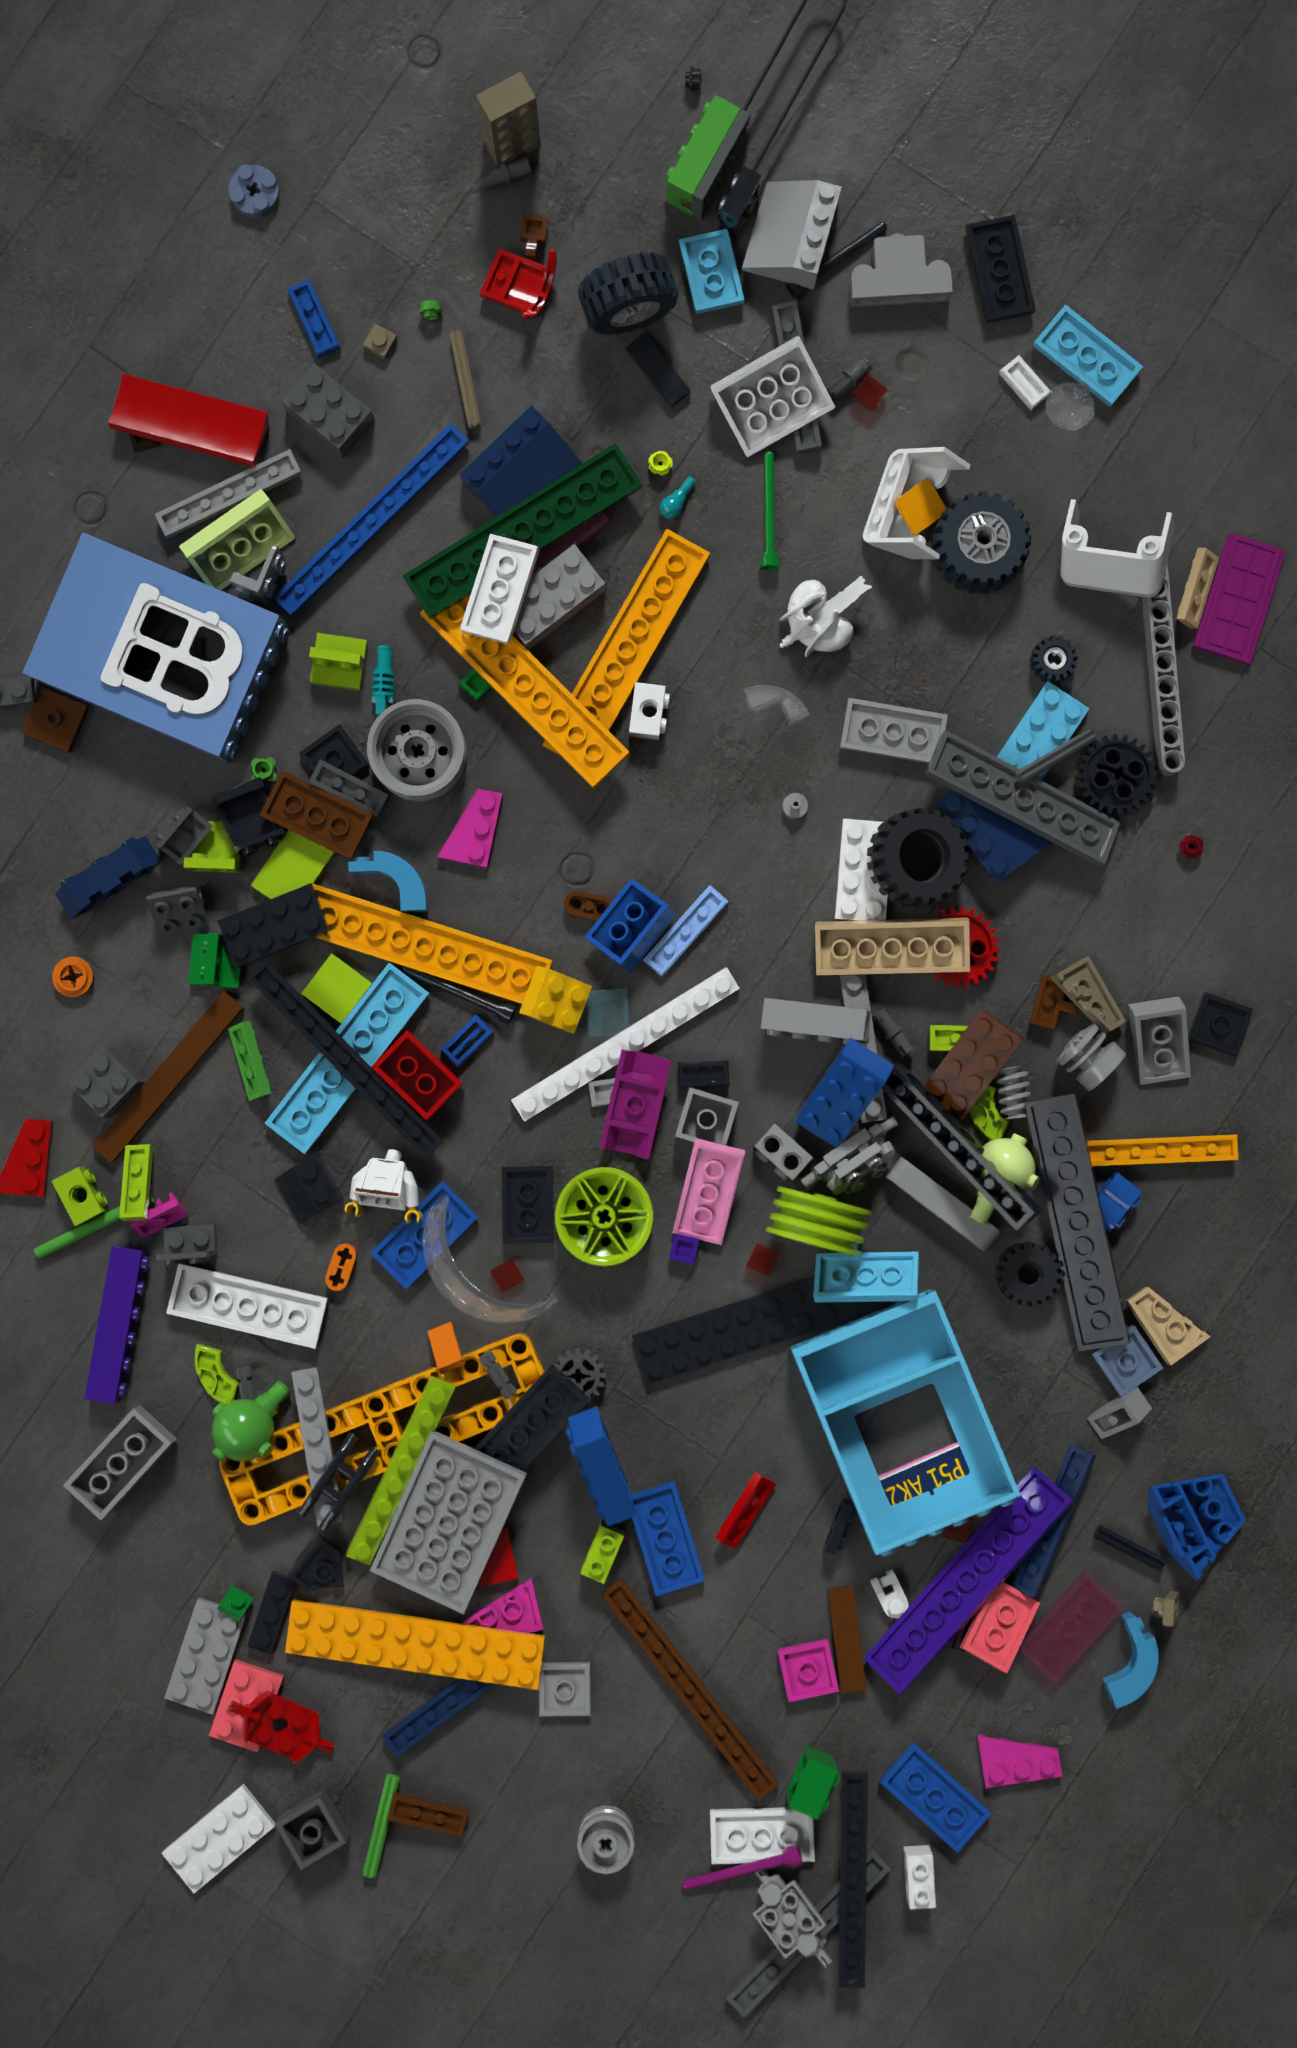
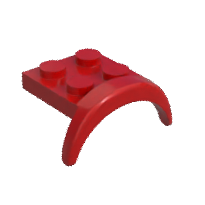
M499 248L480 291V296L522 313V318L532 321L536 319L543 310L554 283L557 268L556 251L550 249L546 267Z

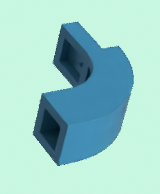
M374 851V861H370V857H356L355 862H348L349 873L352 875L382 874L395 880L400 891V908L403 913L428 912V896L425 885L415 869L404 859L388 852Z
M1130 1611L1121 1615L1132 1644L1130 1660L1122 1670L1102 1678L1111 1703L1116 1709L1132 1703L1143 1695L1151 1685L1158 1667L1159 1656L1156 1639L1150 1632L1142 1634L1146 1630L1141 1618H1136Z

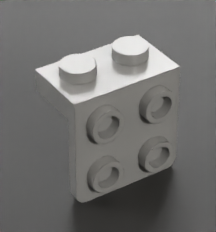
M272 545L257 581L233 572L230 582L235 588V592L240 595V599L252 604L254 601L265 605H267L269 599H273L277 589V585H275L277 578L283 575L286 568L285 558L279 547Z

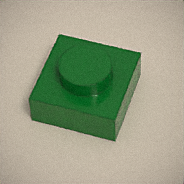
M232 1585L218 1605L217 1610L239 1623L254 1598Z

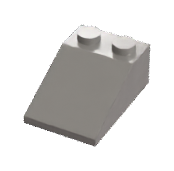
M1180 997L1128 1004L1130 1029L1140 1085L1191 1077L1186 1007Z

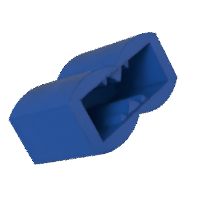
M1114 1172L1098 1192L1107 1231H1111L1113 1228L1117 1230L1125 1221L1123 1217L1128 1209L1133 1210L1141 1200L1139 1195L1142 1191L1118 1172Z

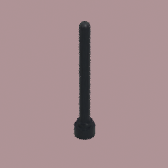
M885 222L878 223L822 262L818 277L886 231L887 224ZM785 282L787 291L794 299L803 295L807 289L796 283Z
M405 966L402 967V972L410 977L495 1013V1017L499 1018V1021L509 1025L517 1007L510 1003H501L499 1005L436 976Z

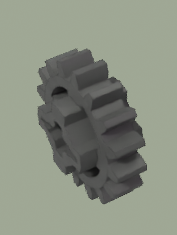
M577 1347L573 1354L570 1349H567V1357L559 1355L558 1359L561 1363L553 1364L590 1397L589 1401H591L590 1394L593 1393L598 1396L597 1386L604 1387L605 1385L600 1380V1378L606 1377V1372L600 1371L604 1366V1362L597 1363L596 1360L599 1355L589 1356L590 1349L588 1348L585 1353H581L580 1347ZM574 1359L573 1366L569 1370H562L568 1361ZM583 1359L589 1361L595 1370L588 1369L583 1364ZM576 1369H581V1373L586 1374V1376L582 1377L581 1381H577L576 1377L571 1375L575 1373ZM595 1380L594 1384L584 1391V1385L588 1381Z

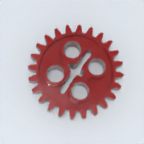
M953 906L950 907L949 915L944 910L940 911L941 918H969L970 958L974 961V965L970 964V972H936L935 982L944 978V986L953 981L954 988H958L960 982L967 988L969 987V980L976 985L979 983L977 976L986 979L985 970L990 972L994 970L990 962L999 961L997 957L993 956V953L1001 951L1000 948L994 947V944L1000 941V938L992 937V934L997 929L989 930L988 926L991 920L981 921L983 913L975 917L974 908L965 913L964 906L960 907L958 913H956ZM973 942L982 945L983 952L981 955L972 953L971 944Z

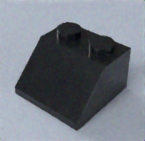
M319 1154L311 1156L274 1179L299 1224L344 1199Z

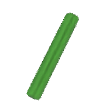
M387 1774L363 1870L365 1877L375 1878L378 1872L390 1822L387 1820V1813L393 1791L397 1792L400 1777L394 1774Z

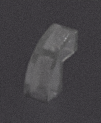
M756 685L743 690L744 699L752 716L780 705L790 727L802 723L810 717V713L803 702L783 688L772 685Z

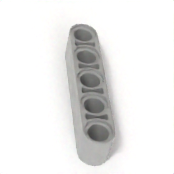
M900 1157L886 1176L890 1182L983 1252L988 1250L1000 1234V1231L988 1221L986 1225H983L971 1219L969 1216H971L972 1209L904 1158Z

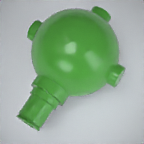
M278 1380L262 1396L258 1395L254 1400L238 1399L227 1404L219 1403L212 1412L215 1416L212 1424V1439L216 1446L212 1453L221 1462H224L227 1458L243 1462L253 1460L259 1456L262 1458L268 1457L274 1449V1446L271 1444L274 1436V1422L272 1418L277 1414L279 1405L291 1391Z

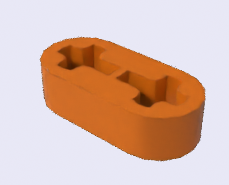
M349 1243L339 1245L333 1252L325 1278L326 1285L333 1291L344 1289L350 1281L358 1253L357 1249ZM348 1248L352 1258L346 1259L344 1266L340 1265L342 1256L339 1255V1252ZM339 1268L343 1269L341 1278L344 1279V1282L335 1286L331 1276L337 1275Z

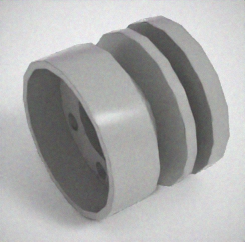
M1095 1023L1078 1032L1065 1045L1063 1052L1057 1059L1061 1066L1072 1060L1066 1068L1068 1073L1078 1067L1082 1069L1076 1080L1087 1091H1091L1099 1085L1126 1055L1115 1042H1111L1105 1047L1101 1046L1106 1037L1104 1032L1093 1038L1099 1029Z

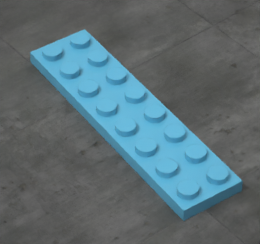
M388 963L336 1031L372 1067L389 1048L430 993L391 963ZM319 1052L265 1124L303 1154H307L355 1092L356 1088Z

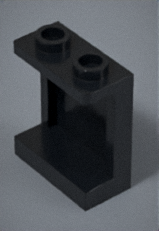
M261 777L214 794L211 801L236 856L244 854V856L252 855L258 851L259 847L266 844L268 847L275 846L282 841L281 839L285 834L283 827L280 828L279 825L260 816L267 801Z

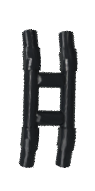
M352 1433L348 1434L298 1510L301 1516L306 1517L321 1494L334 1501L335 1503L319 1525L324 1531H328L379 1455V1451L371 1447L356 1471L344 1464L343 1461L358 1440L357 1436ZM336 1472L349 1479L341 1493L328 1485Z

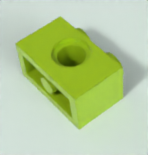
M85 1166L77 1167L52 1180L74 1226H80L108 1211L106 1208L108 1202L105 1195L101 1191L98 1192L94 1185L96 1178L92 1171L86 1169ZM80 1188L85 1189L87 1192V1199L84 1202H81L77 1197Z
M601 1521L582 1564L580 1574L604 1584L624 1538L625 1531L613 1525L607 1526L606 1522Z

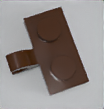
M1042 974L1029 1024L1054 1030L1059 1011L1075 1016L1079 1008L1075 1003L1063 1001L1064 992L1050 978L1052 976Z

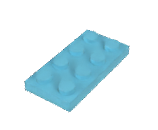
M1066 304L1033 344V347L1109 407L1113 405L1143 368L1139 362Z
M1047 681L997 757L1018 769L1027 766L1066 743L1090 708ZM1048 770L1039 774L1036 778L1042 781Z
M919 1252L862 1253L861 1257L846 1253H816L813 1296L815 1302L918 1301Z

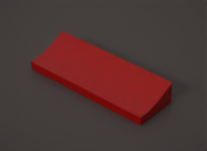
M122 374L119 391L108 425L109 429L254 467L269 429L267 411Z

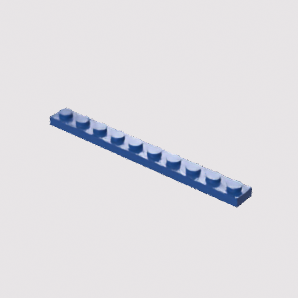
M452 423L447 426L301 569L273 599L293 617L469 444V440Z

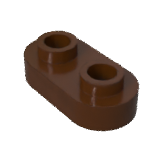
M572 891L565 897L564 907L572 916L597 921L602 915L597 912V907L604 905L608 908L612 901L606 896L583 891ZM574 900L582 902L580 908L576 909L572 906Z

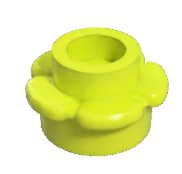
M664 451L653 453L648 460L650 471L661 476L669 473V469L673 466L672 458Z

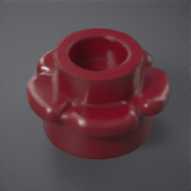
M1193 834L1184 836L1183 841L1179 843L1181 854L1187 859L1201 856L1203 853V840L1198 836L1195 837Z

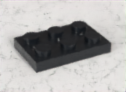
M553 1166L502 1167L503 1244L554 1243Z

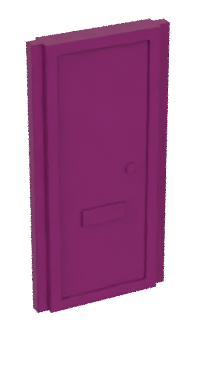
M1227 534L1192 647L1242 664H1251L1286 551L1237 534Z

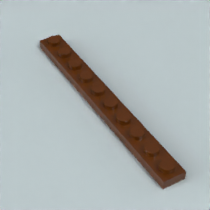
M620 1577L601 1592L602 1597L755 1797L760 1801L779 1786L778 1780L624 1579Z

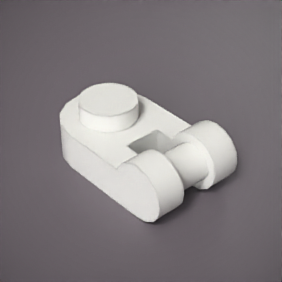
M892 1569L886 1572L887 1575L879 1579L875 1577L870 1582L884 1612L889 1617L897 1619L908 1609V1601ZM891 1584L894 1590L884 1594L882 1588Z

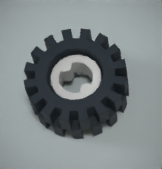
M1051 635L1049 638H1043L1035 646L1030 657V662H1032L1030 667L1031 670L1034 669L1036 677H1041L1040 681L1044 682L1046 680L1052 684L1054 682L1060 683L1073 673L1078 663L1076 661L1078 653H1075L1076 647L1075 645H1070L1071 641L1069 639L1065 641L1063 640L1064 636L1057 638L1055 635ZM1058 654L1061 659L1060 664H1050L1048 662V655L1056 656Z

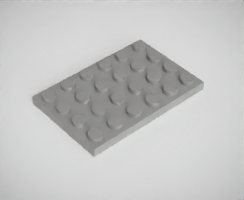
M432 1431L370 1571L464 1614L527 1473L443 1434Z

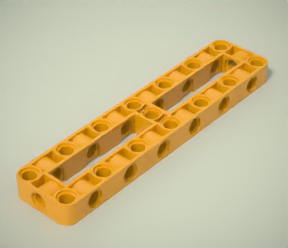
M515 1333L463 1354L464 1364L468 1359H474L478 1362L479 1369L476 1372H469L466 1366L463 1365L440 1374L436 1365L326 1410L327 1417L334 1419L336 1424L334 1430H329L330 1438L369 1423L377 1446L374 1448L379 1451V1455L362 1481L385 1472L392 1457L389 1451L390 1447L398 1445L404 1432L396 1411L418 1403L423 1392L418 1387V1381L422 1378L429 1380L430 1376H434L457 1387L487 1375V1367L482 1365L479 1358L486 1352L491 1351L496 1358L495 1362H499L502 1368L512 1364L520 1384L516 1394L508 1399H505L503 1395H498L476 1404L464 1412L440 1419L435 1429L437 1432V1428L441 1426L447 1427L450 1431L449 1438L458 1442L489 1430L498 1423L544 1372L531 1338L525 1333ZM515 1340L524 1341L527 1347L526 1351L523 1353L514 1351L513 1342ZM373 1398L382 1400L384 1405L382 1410L377 1411L371 1407V1400ZM487 1407H493L497 1410L498 1417L490 1420L486 1418L484 1410ZM300 1421L274 1431L271 1442L274 1449L268 1457L262 1458L259 1456L250 1461L240 1462L239 1468L236 1469L229 1465V1458L224 1462H219L220 1471L238 1517L244 1524L255 1525L295 1509L303 1504L311 1492L309 1473L284 1482L282 1485L267 1492L258 1489L252 1473L255 1468L304 1449ZM382 1422H389L392 1425L393 1432L391 1434L382 1433L380 1430ZM277 1437H284L287 1440L288 1446L286 1449H280L276 1445ZM368 1451L348 1456L343 1463L353 1467L356 1471ZM336 1472L339 1490L344 1489L349 1479ZM296 1485H303L306 1488L307 1494L305 1497H300L295 1493ZM249 1504L257 1506L259 1510L258 1516H251L248 1513L247 1507Z

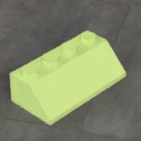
M260 489L179 547L206 585L222 590L231 584L230 579L233 572L244 575L267 559L272 545L281 549L296 537L270 499Z

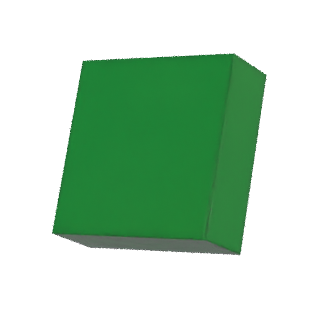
M474 669L459 683V686L477 703L492 688Z

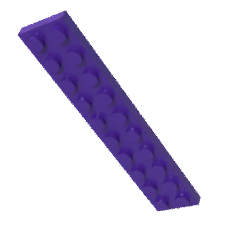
M1035 1466L1017 1485L1021 1496L1015 1498L1016 1502L1002 1507L1000 1504L864 1657L899 1695H904L1074 1503L1070 1497Z

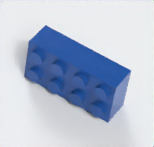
M849 1038L803 1105L795 1122L834 1147H838L885 1084L894 1065L854 1039Z
M598 1407L568 1417L570 1428L566 1429L571 1442V1451L574 1458L578 1459L579 1470L582 1478L587 1481L586 1486L589 1495L596 1502L594 1505L599 1518L604 1517L607 1526L637 1516L629 1484Z

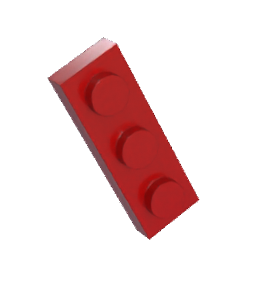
M755 1472L740 1498L734 1504L727 1519L721 1525L715 1538L721 1543L737 1549L776 1486V1483L770 1478Z

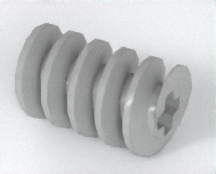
M1024 1066L1001 1068L998 1074L1004 1075V1077L997 1080V1083L1005 1085V1087L998 1090V1093L1006 1095L1005 1098L999 1100L1000 1104L1007 1105L1006 1108L1000 1110L1001 1114L1008 1115L1005 1119L1028 1117L1024 1098L1030 1096L1031 1092L1023 1090V1088L1030 1085V1082L1022 1080L1023 1077L1029 1075V1072L1021 1070Z

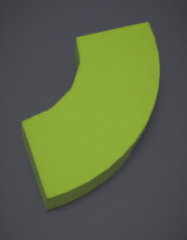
M988 1085L969 1113L980 1133L992 1141L1002 1138L1009 1121L1000 1116L995 1108L994 1094L996 1088Z
M198 1343L195 1349V1368L197 1376H199L206 1392L219 1403L227 1404L234 1401L239 1381L231 1378L225 1371L222 1362L223 1350Z

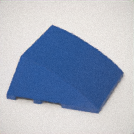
M1216 1474L1149 1486L1148 1510L1170 1555L1194 1580L1198 1581L1203 1575L1201 1572L1209 1562L1215 1560L1217 1552L1224 1544L1231 1540L1246 1521L1224 1475Z

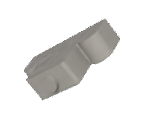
M897 233L890 237L875 238L872 247L873 268L866 264L858 265L851 274L849 284L850 307L949 302L953 292L951 269L945 261L935 260L929 266H926L924 237L922 235L905 236L904 234Z

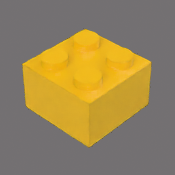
M537 966L519 1013L574 1034L592 986L552 969Z

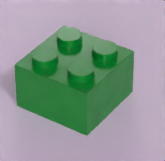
M805 1745L786 1790L789 1808L818 1820L820 1813L824 1814L830 1802V1799L827 1798L831 1788H836L840 1779L838 1767L833 1756Z

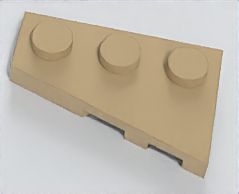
M1149 1287L1142 1288L1125 1301L1167 1365H1173L1211 1337L1193 1325V1322L1187 1317H1183L1173 1309L1172 1305Z

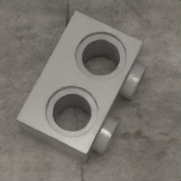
M773 1124L753 1146L757 1149L754 1154L765 1164L768 1161L774 1164L776 1168L773 1171L784 1181L787 1178L794 1180L813 1158L776 1124ZM769 1138H774L779 1143V1148L774 1153H770L765 1149V1142ZM788 1155H794L797 1158L798 1164L795 1169L789 1170L785 1167L784 1159Z

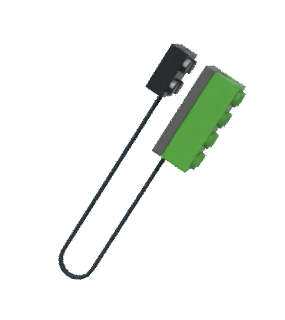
M802 0L743 109L717 95L714 96L711 103L707 102L701 113L703 118L699 125L695 123L689 134L691 139L688 145L681 147L677 156L678 163L675 168L670 167L665 177V181H667L665 187L667 203L691 216L693 214V217L702 221L748 138V125L751 113L746 110L807 0ZM843 0L841 9L753 168L749 169L744 166L740 174H735L730 184L732 190L728 196L724 195L719 203L718 209L720 212L717 217L720 220L719 230L728 229L729 236L737 239L760 197L761 188L759 187L762 175L755 171L842 16L847 0Z

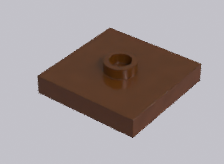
M41 687L36 697V703L33 704L21 733L70 753L89 706Z

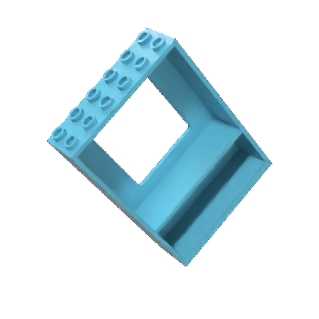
M929 1289L919 1293L918 1301H899L888 1308L870 1313L789 1347L875 1555L881 1554L882 1557L890 1555L896 1551L895 1547L902 1544H905L906 1547L914 1545L920 1541L919 1537L929 1534L930 1537L938 1535L944 1531L943 1527L951 1524L954 1527L960 1526L968 1522L967 1518L972 1515L984 1516L992 1512V1507L999 1504L1002 1507L1008 1506L1016 1502V1497L1021 1496L935 1290ZM933 1384L970 1473L934 1488V1495L927 1491L896 1505H890L854 1417L858 1413L926 1385Z

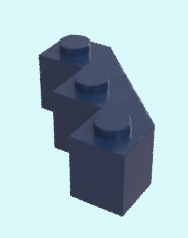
M146 836L139 839L132 837L124 841L120 848L106 857H100L93 861L91 866L81 873L61 882L62 887L55 895L70 919L91 912L101 900L120 893L132 880L150 874L162 861Z

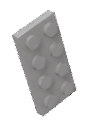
M848 698L839 749L929 764L940 735L946 729L948 715Z
M199 1597L196 1601L164 1698L214 1714L248 1613H245L238 1623L217 1610L218 1603Z

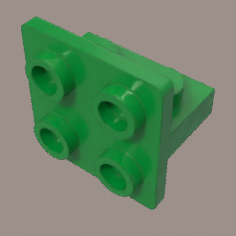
M208 933V935L194 934L188 982L196 985L239 988L241 967L238 969L234 967L223 936L216 933Z

